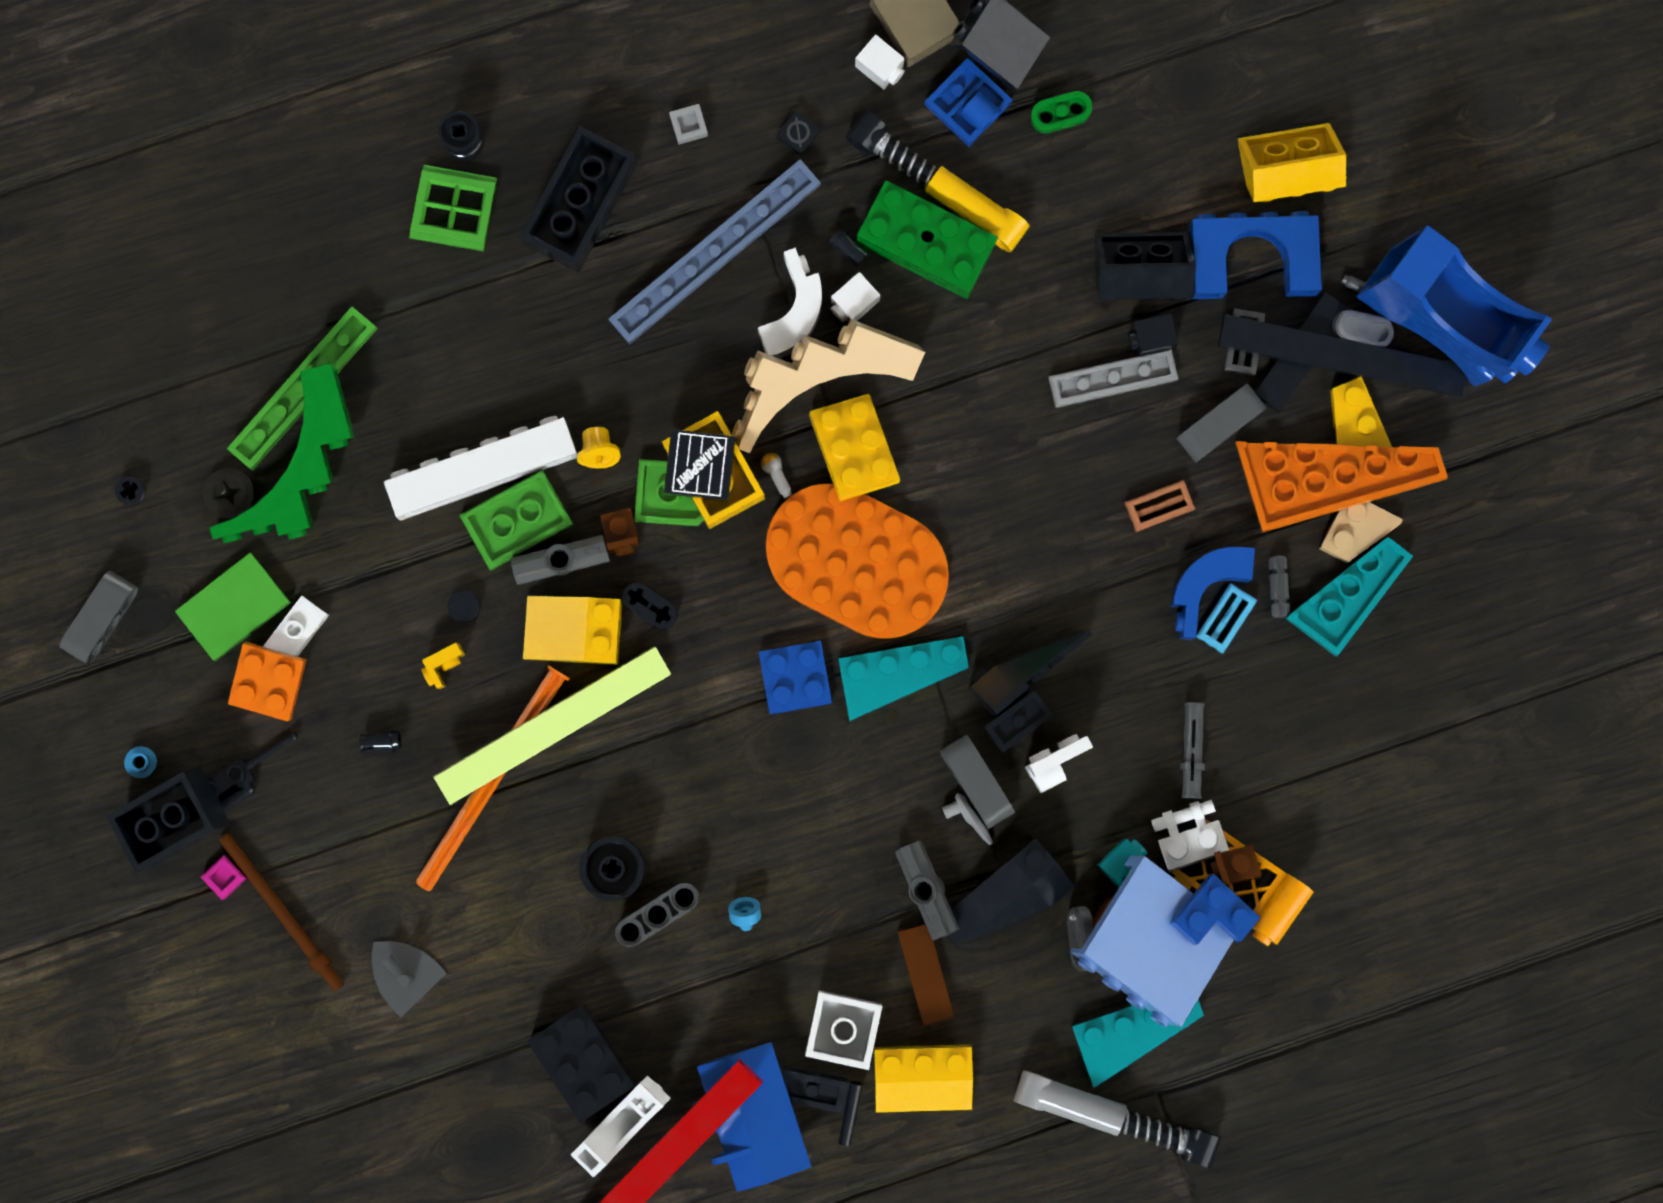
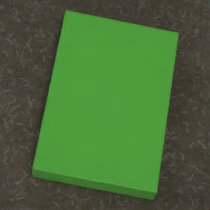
M543 469L459 515L490 571L510 561V558L521 555L574 525Z
M250 552L175 612L211 659L216 662L291 602L253 553Z

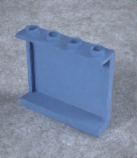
M1130 855L1124 867L1130 870L1082 949L1072 948L1070 952L1079 958L1077 963L1082 968L1091 973L1096 971L1103 976L1102 982L1115 991L1121 990L1127 994L1126 1000L1139 1009L1145 1008L1151 1012L1150 1018L1154 1022L1166 1028L1168 1025L1182 1027L1234 940L1215 923L1198 945H1193L1170 924L1192 897L1193 893L1145 856Z

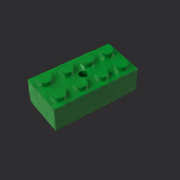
M887 180L884 182L857 234V242L864 248L967 300L998 239L997 236ZM928 235L933 240L931 242H924L921 236Z

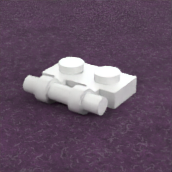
M1212 800L1203 803L1196 801L1190 803L1188 808L1174 813L1170 810L1162 813V817L1151 820L1155 832L1168 829L1170 836L1158 840L1169 872L1214 858V852L1220 851L1224 853L1230 851L1220 821L1206 823L1204 815L1216 812ZM1195 819L1196 828L1179 833L1178 824Z

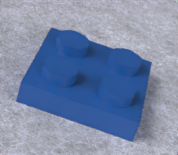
M821 641L759 652L770 715L832 704Z

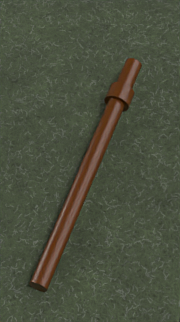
M227 833L220 838L219 842L311 961L309 965L316 974L320 973L334 992L342 988L345 984L330 966L332 961L325 952L321 953L231 834Z

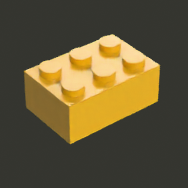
M718 411L682 430L732 436ZM670 437L662 441L667 454L669 453ZM736 443L734 446L728 501L691 497L709 529L765 499L762 489Z

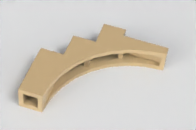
M850 319L848 326H843L838 337L839 348L804 335L802 341H798L793 348L791 354L792 363L757 350L755 358L751 357L748 360L744 375L747 376L746 381L755 390L748 393L744 403L746 411L742 421L738 420L733 428L732 436H735V443L739 450L750 453L761 431L774 415L793 398L817 384L841 376L863 373L893 375L913 381L925 351L915 343Z

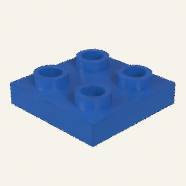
M967 58L924 102V105L970 147L1012 104L1013 100Z

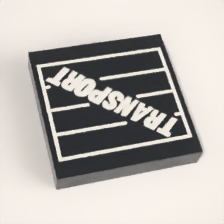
M671 429L664 494L728 501L735 436Z

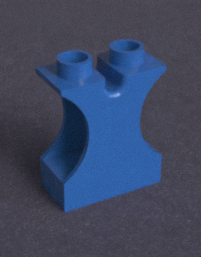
M1428 225L1393 246L1356 296L1380 316L1408 328L1439 348L1460 367L1470 384L1474 387L1489 382L1494 376L1506 384L1518 371L1524 376L1528 375L1541 362L1550 348V345L1541 339L1540 336L1552 319L1547 315L1518 304L1493 288L1469 266L1460 253L1459 248Z

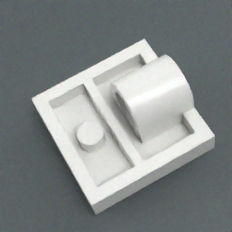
M1077 734L1072 735L1057 743L1059 750L1051 753L1048 748L1029 757L1031 764L1025 766V769L1040 793L1067 780L1060 764L1093 748L1088 736L1079 739Z

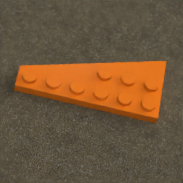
M1235 441L1262 533L1444 481L1448 478L1439 447H1378L1374 445L1276 444V442L1247 443Z

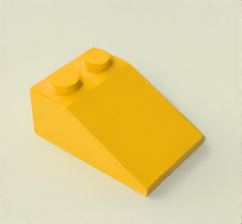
M527 596L523 659L618 665L623 602L620 599Z

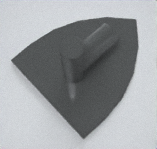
M395 941L373 942L371 962L375 982L387 1004L401 1018L447 972L425 951L410 944Z

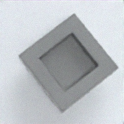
M699 104L669 112L678 145L708 136Z

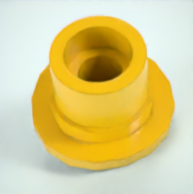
M591 427L583 431V447L576 455L579 464L598 469L608 468L618 463L621 457L620 449L616 444L610 442L608 429L604 427Z

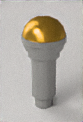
M775 453L765 454L760 462L762 470L771 476L784 499L790 497L793 494L781 470V458Z

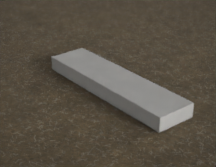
M1168 349L1052 375L1048 379L1055 408L1174 382L1178 380L1172 350Z

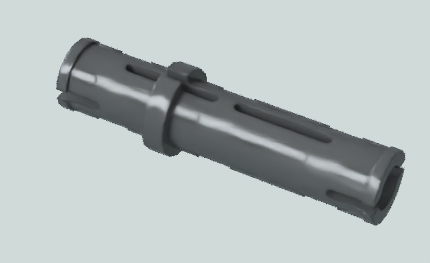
M1187 702L1184 705L1183 763H1180V770H1183L1181 798L1202 799V771H1205V764L1202 763L1205 704ZM1193 721L1196 722V724H1195V747H1194V748H1192V722H1193ZM1192 754H1194V780H1193V781H1191V755H1192Z

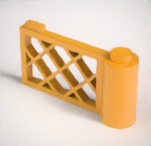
M1223 831L1226 841L1234 846L1229 847L1230 851L1245 846ZM1255 852L1258 863L1261 864L1259 865L1260 870L1268 869L1277 875L1272 884L1267 887L1256 888L1255 879L1251 880L1253 889L1234 892L1233 885L1229 886V889L1238 897L1254 894L1256 907L1253 911L1261 918L1253 926L1252 929L1255 932L1252 936L1266 946H1269L1271 942L1278 945L1314 892L1304 883ZM1205 861L1201 862L1204 874L1201 876L1189 877L1180 871L1181 869L1171 872L1175 875L1174 879L1189 891L1192 887L1196 890L1200 887L1201 884L1196 881L1205 880L1211 875L1207 874ZM1265 892L1259 901L1258 893Z

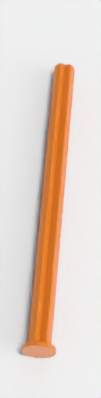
M548 665L549 672L512 730L545 711L564 680L569 681L570 678ZM505 773L471 793L417 878L416 883L418 886L427 891L433 889Z

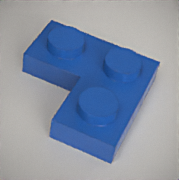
M1211 874L1200 885L1170 924L1193 945H1198L1215 923L1235 942H1241L1261 917L1216 875Z

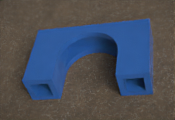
M1307 211L1292 212L1290 216L1278 217L1276 212L1260 213L1259 217H1247L1246 213H1232L1228 215V218H1216L1215 214L1197 215V219H1192L1189 224V238L1196 265L1193 298L1191 299H1223L1227 294L1226 255L1228 248L1235 241L1251 236L1260 237L1271 242L1281 254L1284 267L1285 297L1317 296L1322 290L1318 216H1309Z

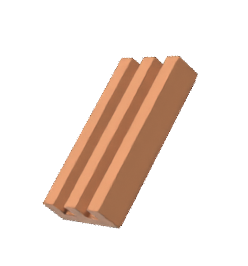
M1184 480L1124 503L1126 509H1128L1130 520L1133 522L1135 532L1195 510ZM1178 489L1181 490L1182 495L1137 512L1134 506ZM1182 501H1185L1187 505L1140 523V517Z

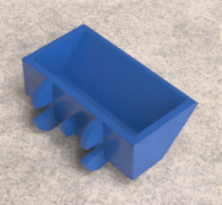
M771 1042L715 1058L697 1067L705 1093L739 1058L763 1080L758 1089L715 1131L719 1134L724 1152H721V1155L710 1158L712 1165L728 1162L737 1192L765 1185L811 1167Z

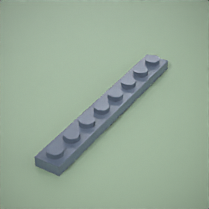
M801 159L611 316L609 318L610 323L630 345L821 186V182Z

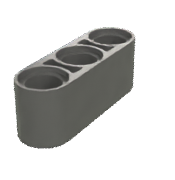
M1247 383L1176 439L1193 461L1197 463L1257 417L1267 407Z
M108 571L101 578L64 634L59 647L84 664H90L99 654L137 595L138 587L115 572Z
M967 734L939 751L987 829L992 828L1015 813L1006 795Z
M681 883L674 886L623 919L615 929L617 941L625 947H633L648 939L693 910L700 900L698 889L690 883ZM681 888H687L692 891L694 900L690 906H681L677 902L676 894ZM655 905L663 907L667 913L665 921L661 924L653 923L649 917V911ZM633 923L638 927L639 936L635 941H628L623 937L622 929L625 924Z

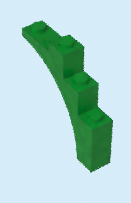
M330 363L300 371L304 393L303 425L298 446L287 470L274 488L255 506L231 520L209 527L213 540L222 538L223 544L242 539L241 532L253 530L254 536L273 531L272 524H275L278 536L287 534L288 540L307 535L306 529L314 527L304 490L308 489L309 495L327 491L326 484L334 482L324 445L329 444L330 450L349 446L347 439L355 438L335 364Z

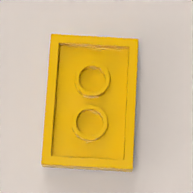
M870 394L810 411L809 417L839 501L900 482L899 474Z

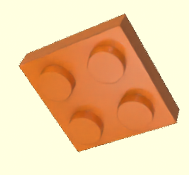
M249 642L243 643L228 704L289 722L292 720L307 659Z

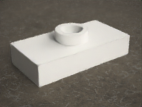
M301 596L263 647L298 657L329 615L307 598Z

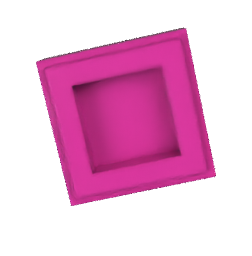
M223 855L201 876L203 881L221 900H225L247 879L245 874L227 855Z

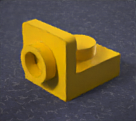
M456 642L422 660L425 668L421 669L429 686L435 684L437 689L446 687L438 669L442 668L446 672L461 664L459 658L465 656V653L459 643Z

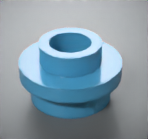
M135 747L125 757V769L135 778L149 777L156 770L157 757L147 747ZM139 756L145 759V765L142 768H137L135 765V760Z

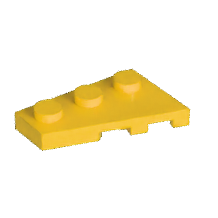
M1362 377L1330 390L1336 444L1392 447Z

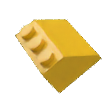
M1330 123L1238 138L1246 187L1253 202H1269L1277 198L1299 197L1306 193L1329 192L1336 188L1346 187V153Z
M970 1044L874 1047L876 1112L972 1110L973 1066L972 1047Z

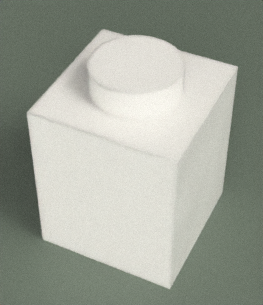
M876 34L855 58V67L883 90L889 83L895 85L905 72L902 69L904 57Z
M859 272L831 296L833 307L830 309L842 323L845 320L850 322V319L858 321L880 301V294Z

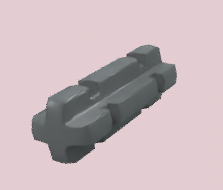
M1272 556L1269 558V570H1272L1270 575L1271 600H1274V604L1271 605L1272 616L1275 618H1284L1290 615V604L1287 603V599H1289L1288 573H1285L1287 569L1286 556Z

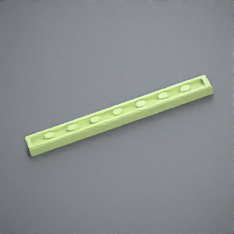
M654 646L433 777L451 805L671 675Z

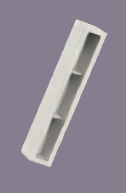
M551 416L541 420L538 427L528 430V427L524 426L510 431V437L498 440L497 437L486 439L479 443L481 446L470 451H468V448L455 450L450 453L451 458L438 461V458L420 463V469L411 472L408 469L393 472L390 474L391 479L383 482L395 516L401 521L531 475L541 469L545 470L576 459L578 453L564 417L558 419L557 416Z

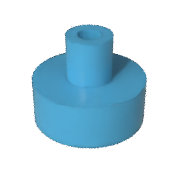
M737 898L728 906L730 922L739 926L743 931L751 930L753 925L761 919L760 903L754 898Z

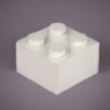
M819 990L805 1056L869 1070L882 1004Z

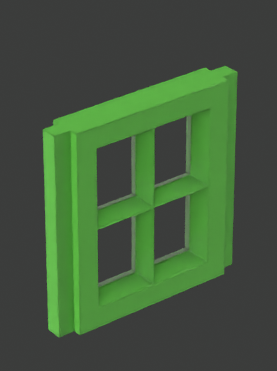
M423 165L410 228V239L484 252L498 178ZM431 184L454 188L452 204L428 201ZM460 190L484 193L481 210L457 206ZM427 207L449 210L447 227L424 223ZM456 212L479 216L476 232L454 229Z

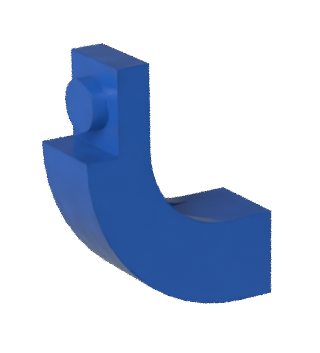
M1226 547L1217 549L1199 558L1183 572L1173 589L1169 607L1182 608V612H1177L1175 618V631H1180L1179 639L1193 640L1196 638L1199 602L1203 592L1209 585L1219 581L1248 583L1252 580L1255 548Z

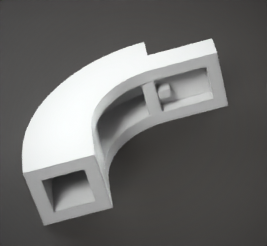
M796 248L784 252V260L796 291L794 305L783 318L758 327V334L765 353L779 359L791 354L795 344L798 341L801 342L804 335L810 337L817 325L821 312L822 287L819 274L816 273L806 277L805 274L810 272L804 255L798 256Z
M647 1075L572 1152L571 1156L594 1178L671 1098L658 1083L654 1082Z

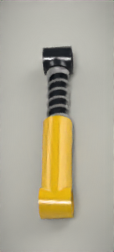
M868 111L862 112L845 136L851 145L867 155L874 152L876 155H880V158L886 157L889 159V164L895 163L898 165L899 171L905 170L908 177L914 176L917 183H924L925 192L966 221L997 236L996 245L1007 252L1013 251L1030 227L1025 219L1010 209L1002 208L943 166L936 170L935 165L930 166L926 163V159L922 160L917 157V153L913 154L908 150L909 147L904 148L899 144L900 141H894L891 134L887 132V125Z

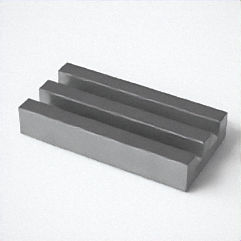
M1234 308L1232 316L1257 319L1260 322H1264L1265 313ZM1227 349L1223 371L1255 376L1259 355L1251 354L1250 365L1247 367L1244 366L1246 352L1239 351L1237 365L1232 364L1234 350Z

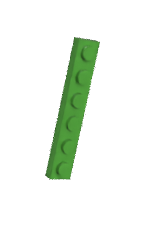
M351 307L227 449L253 471L304 413V393L300 371L332 363L336 365L337 373H339L378 328L354 307Z

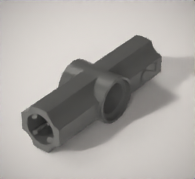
M603 535L564 545L557 544L549 549L510 558L517 585L557 575H567L572 571L610 562ZM559 552L567 553L569 557L567 565L562 568H556L552 564L553 556Z
M917 841L897 850L895 854L909 884V896L918 905L932 940H937L959 930V926L945 896V884L937 877L922 841ZM925 882L929 883L932 887V895L929 899L922 893V886Z

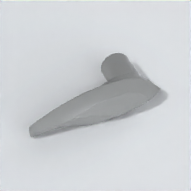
M957 793L955 802L942 807L946 818L948 819L962 813L966 822L975 829L985 842L991 845L993 841L978 814L966 797Z

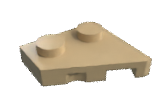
M1370 502L1337 511L1319 549L1348 563L1399 526L1403 519Z

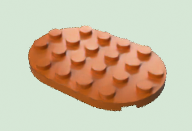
M833 484L810 486L789 497L777 510L769 525L766 538L767 560L772 575L781 589L792 599L864 636L878 639H893L915 632L933 618L945 598L949 577L948 563L943 548L934 534L915 519L866 494L839 501Z

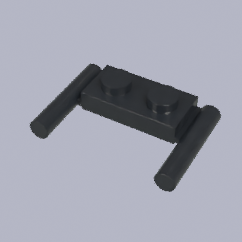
M787 1066L780 1068L791 1103L844 1113L838 1143L842 1146H851L863 1084L858 1081H847V1078L803 1069Z

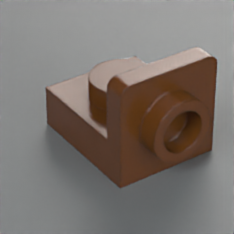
M631 508L600 515L608 552H615L616 556L634 553V547L640 546Z
M1252 844L1224 853L1220 851L1214 852L1216 861L1210 862L1213 873L1220 880L1222 879L1227 887L1262 877Z

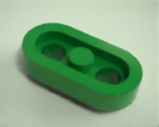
M1073 91L1042 100L1032 109L1031 124L1041 133H1052L1080 125L1090 117L1092 101L1087 94L1080 91ZM1073 105L1079 106L1081 113H1072L1070 107ZM1048 114L1052 120L1045 123L1041 120L1040 116Z

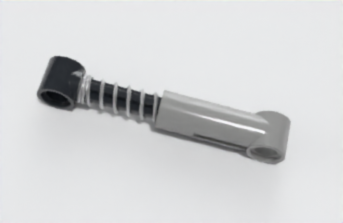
M1027 1070L1022 1071L1013 1098L1014 1102L1039 1111H1046L1118 1136L1120 1131H1123L1124 1135L1127 1133L1132 1134L1135 1139L1141 1137L1145 1139V1142H1148V1140L1156 1142V1146L1159 1144L1164 1145L1167 1150L1173 1148L1177 1153L1181 1154L1182 1159L1212 1169L1222 1138L1194 1127L1186 1131V1129L1183 1130L1181 1127L1172 1128L1170 1123L1163 1125L1160 1120L1151 1121L1149 1116L1143 1118L1139 1116L1138 1112L1134 1114L1129 1113L1125 1104L1061 1084Z

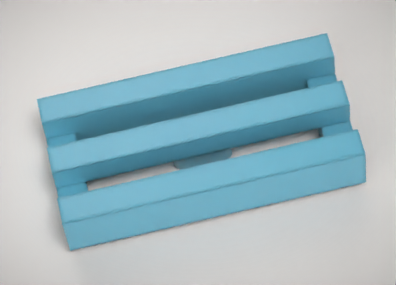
M1230 583L1196 637L1223 654L1257 600ZM1232 593L1236 594V598L1212 635L1208 636L1206 633ZM1242 599L1247 602L1246 606L1222 643L1216 641Z

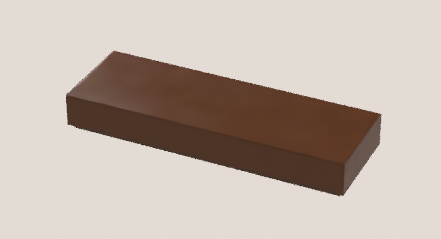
M926 924L898 931L923 1026L954 1017L935 945Z

